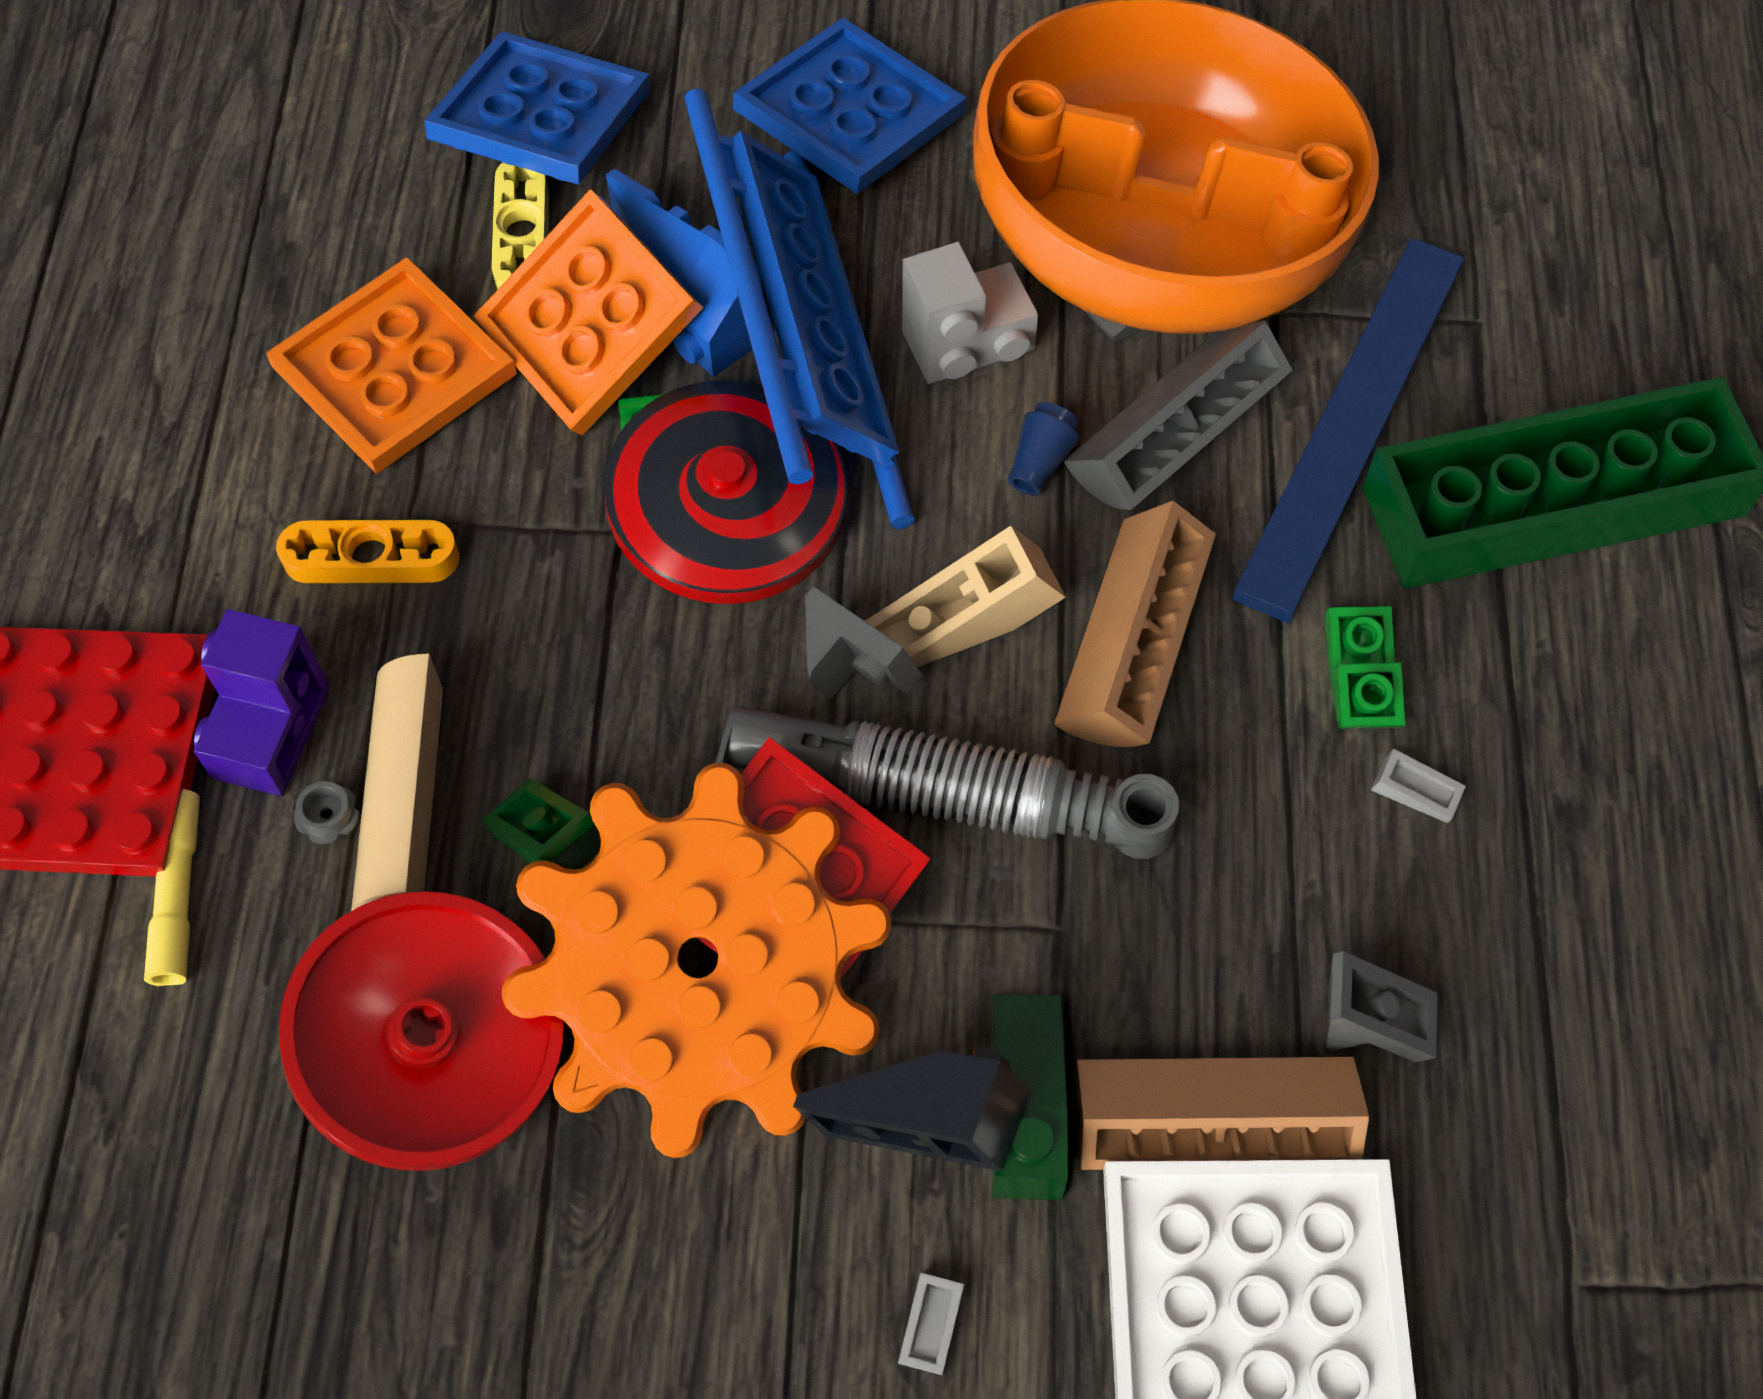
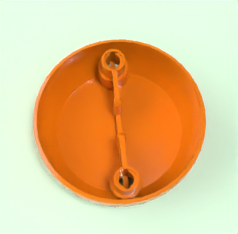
M1101 0L1059 11L1036 22L1020 33L1001 51L988 71L976 109L973 130L974 176L981 199L999 236L1019 262L1040 283L1059 297L1086 312L1136 329L1177 334L1219 332L1254 323L1275 315L1297 303L1328 280L1347 258L1368 218L1379 179V155L1373 130L1363 108L1338 75L1310 50L1287 35L1257 20L1204 3L1186 0Z

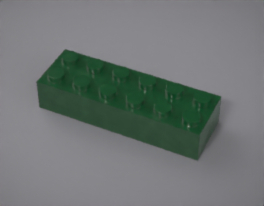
M1723 376L1376 448L1363 485V491L1404 590L1748 516L1763 493V454Z

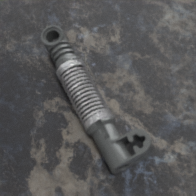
M734 706L729 714L715 762L731 765L741 774L770 737L856 803L860 802L862 806L866 804L868 807L872 804L873 799L876 798V805L878 808H881L885 800H887V807L890 811L894 809L896 802L899 803L901 813L906 810L907 805H910L912 815L917 813L919 807H922L921 812L924 818L929 814L930 809H933L935 820L940 817L941 811H944V818L947 822L951 820L953 813L956 814V822L958 824L963 821L964 816H968L967 823L969 826L974 824L975 818H980L979 826L981 829L985 827L986 820H990L992 831L997 829V824L1000 822L1003 823L1002 831L1004 833L1009 829L1011 814L1016 815L1013 829L1015 835L1020 833L1022 837L1027 835L1028 838L1033 836L1035 839L1039 837L1040 839L1047 840L1056 833L1065 835L1066 827L1073 828L1072 837L1081 838L1082 830L1090 831L1089 840L1097 841L1099 833L1105 834V843L1114 844L1123 854L1135 859L1155 857L1160 855L1170 845L1179 814V798L1174 787L1165 779L1153 774H1137L1126 780L1117 778L1116 786L1108 785L1109 776L1101 775L1099 783L1092 782L1093 773L1084 772L1083 780L1076 779L1077 770L1068 769L1062 759H1053L1052 756L1047 758L1045 754L1041 757L1038 753L1035 754L1029 764V755L1026 751L1018 759L1015 749L1010 751L1006 757V750L1004 747H1001L995 755L992 744L984 751L982 744L979 742L972 750L969 740L961 747L958 738L950 744L948 738L944 736L938 742L935 734L927 739L924 732L915 736L912 729L904 734L901 727L893 732L890 725L882 729L879 723L874 725L873 722L868 724L867 721L857 720L852 721L846 726H840L741 706ZM1135 809H1147L1152 811L1159 818V821L1151 825H1141L1134 822L1128 813Z

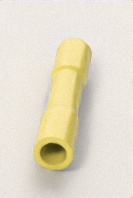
M183 789L170 839L165 871H160L156 874L153 917L148 926L144 981L155 986L184 984L187 978L190 938L188 905L192 856L196 851L200 796L186 789Z

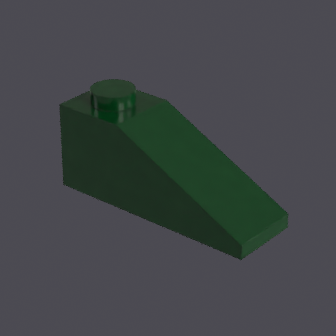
M993 994L992 1052L1008 1060L1010 1063L1009 1069L1030 1091V1095L1003 1172L992 1170V1199L1062 1200L1068 1180V1136L1061 995Z

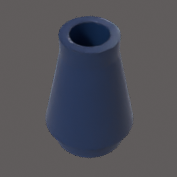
M1048 402L1038 403L1034 411L1025 414L1013 467L1007 478L1008 483L1013 488L1031 496H1038L1041 493L1044 484L1079 441L1077 430L1080 422L1077 417L1067 409Z

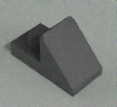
M814 586L805 595L808 674L826 698H833L856 670L878 687H881L887 680L905 694L922 676L921 672L899 644Z
M1345 951L1334 953L1328 989L1326 1049L1335 1051L1370 1043L1413 1062L1436 1058L1438 993Z

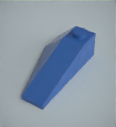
M614 168L606 174L611 208L704 307L673 339L674 346L688 363L694 364L697 362L712 377H715L752 350L721 232L709 224L700 231L689 224L691 220L687 211L677 205L669 211L664 210L660 200L652 190ZM754 262L755 268H756V271H757V275H758V279H759V282H760V286H761L760 271H759L758 265Z

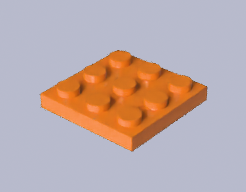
M590 189L473 317L495 343L514 360L515 366L572 431L583 436L704 307L605 200Z
M407 257L266 352L272 368L376 475L517 375L514 360Z

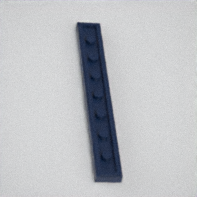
M1410 238L1235 588L1232 600L1288 624L1290 623L1460 272L1465 257L1418 239Z

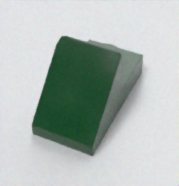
M531 778L481 820L496 840L521 855L528 865L535 861L545 860L563 868L575 870L581 868L599 850L597 827L592 820L591 814Z

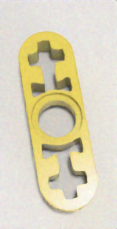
M503 162L496 170L494 186L492 272L497 290L517 269L515 257H524L525 260L548 236L549 187L546 175ZM520 181H526V200L517 198L515 189H518ZM517 221H529L536 225L534 230L525 236H512L506 232L507 228Z

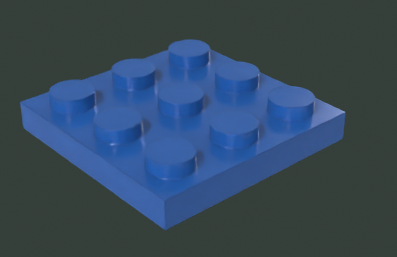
M841 18L736 90L733 96V110L847 188L859 194L962 117L965 112L967 98L850 21Z
M501 31L424 120L426 139L579 185L649 94V74Z

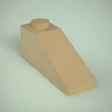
M1009 526L865 622L903 647L918 668L1014 631L1066 597L1040 547L1014 527Z

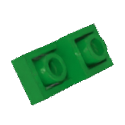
M1392 607L1328 608L1324 613L1332 695L1339 729L1404 727L1401 663H1395Z

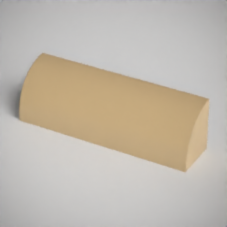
M416 654L394 659L382 666L377 674L351 911L383 897L407 892H424L443 696V688L429 654Z

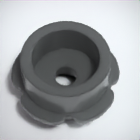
M321 781L311 784L301 792L296 801V810L294 812L295 826L300 833H307L309 839L314 843H334L341 834H349L358 822L359 812L354 808L356 798L349 789L333 782ZM324 811H333L330 818L323 819L321 817Z

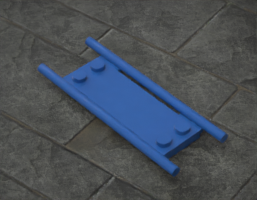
M703 89L690 90L686 93L684 100L788 481L792 484H803L813 477L800 429L801 426L811 434H818L845 447L852 453H858L871 459L891 526L894 529L909 527L914 523L915 519L895 456L899 453V449L817 177L810 173L807 160L793 150L787 152L783 157L742 131L733 137L719 135L706 91ZM736 196L740 200L784 359H781Z

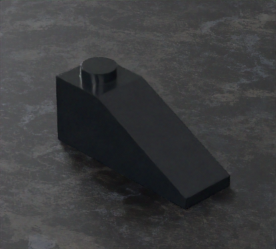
M980 1048L970 1049L968 1055L938 1050L799 1093L793 1107L826 1137L1003 1172L1030 1091L1011 1072L1008 1060L999 1054Z

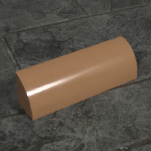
M1175 501L1165 503L1123 520L1054 723L1055 726L1073 736L1113 747H1135L1150 743L1216 533Z
M1354 1057L1077 1060V1127L1081 1170H1103L1105 1162L1363 1159L1369 1113Z

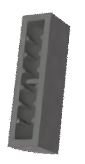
M1266 321L1254 322L1242 327L1215 332L1063 460V462L1075 479L1098 500L1117 509L1132 510L1293 370Z

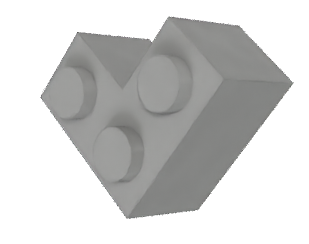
M959 242L903 259L902 332L927 384L946 378L957 379L967 375L974 369L999 361H1013L1023 356L1026 352L1035 350L1038 313L1011 262L974 273Z

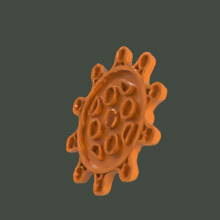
M712 763L700 771L694 783L693 798L689 807L681 814L672 818H660L650 814L642 805L634 790L624 784L611 783L602 786L595 792L590 804V813L601 838L600 852L595 860L586 867L575 870L563 868L545 860L535 861L524 867L518 876L516 884L518 897L525 906L541 913L551 922L555 930V944L552 952L544 961L536 965L514 970L506 978L502 987L503 1002L513 1015L521 1018H535L543 1015L556 1016L564 1020L572 1029L575 1038L574 1051L570 1059L558 1071L553 1084L554 1096L560 1106L569 1112L582 1113L593 1109L607 1094L615 1089H635L643 1094L651 1105L653 1116L651 1139L656 1149L663 1155L672 1158L685 1157L697 1148L702 1138L703 1123L708 1111L715 1104L724 1100H738L747 1104L754 1111L763 1128L774 1135L785 1136L796 1132L806 1119L793 1107L797 1095L802 1093L796 1078L797 1065L802 1056L811 1049L822 1046L834 1048L852 1056L861 1055L873 1048L878 1041L880 1032L879 1022L875 1014L866 1006L854 1002L845 994L841 986L840 973L843 964L851 955L858 951L880 946L888 938L891 931V917L888 909L881 902L874 899L839 901L831 897L822 887L819 878L820 866L839 841L840 828L837 819L825 808L813 806L801 810L787 825L780 829L770 831L760 829L753 825L744 813L743 798L745 789L744 780L740 772L733 766L725 763ZM696 937L711 941L717 948L719 956L714 971L703 978H692L686 975L678 964V953L681 946L689 939Z

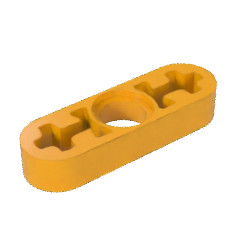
M435 520L299 521L284 529L276 543V551L286 573L293 580L301 583H434L448 578L456 570L460 559L452 531L445 524ZM378 541L385 545L382 555L372 562L361 563L352 559L354 550L364 542ZM397 543H403V546L405 548L400 549V554L402 557L401 560H399V553L396 547ZM315 544L317 546V549L310 551L308 559L299 560L298 555L305 553L307 545ZM429 544H438L439 549L433 550L430 559H421L420 554L426 553ZM339 553L340 560L335 561L332 554Z

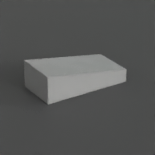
M1393 749L1384 758L1371 791L1448 823L1453 819L1466 786Z
M920 1272L898 1364L943 1375L964 1284Z

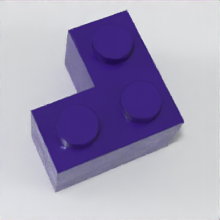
M226 609L217 630H213L208 634L202 648L201 666L219 696L210 716L203 717L197 726L194 736V753L211 779L283 797L330 686L300 626Z

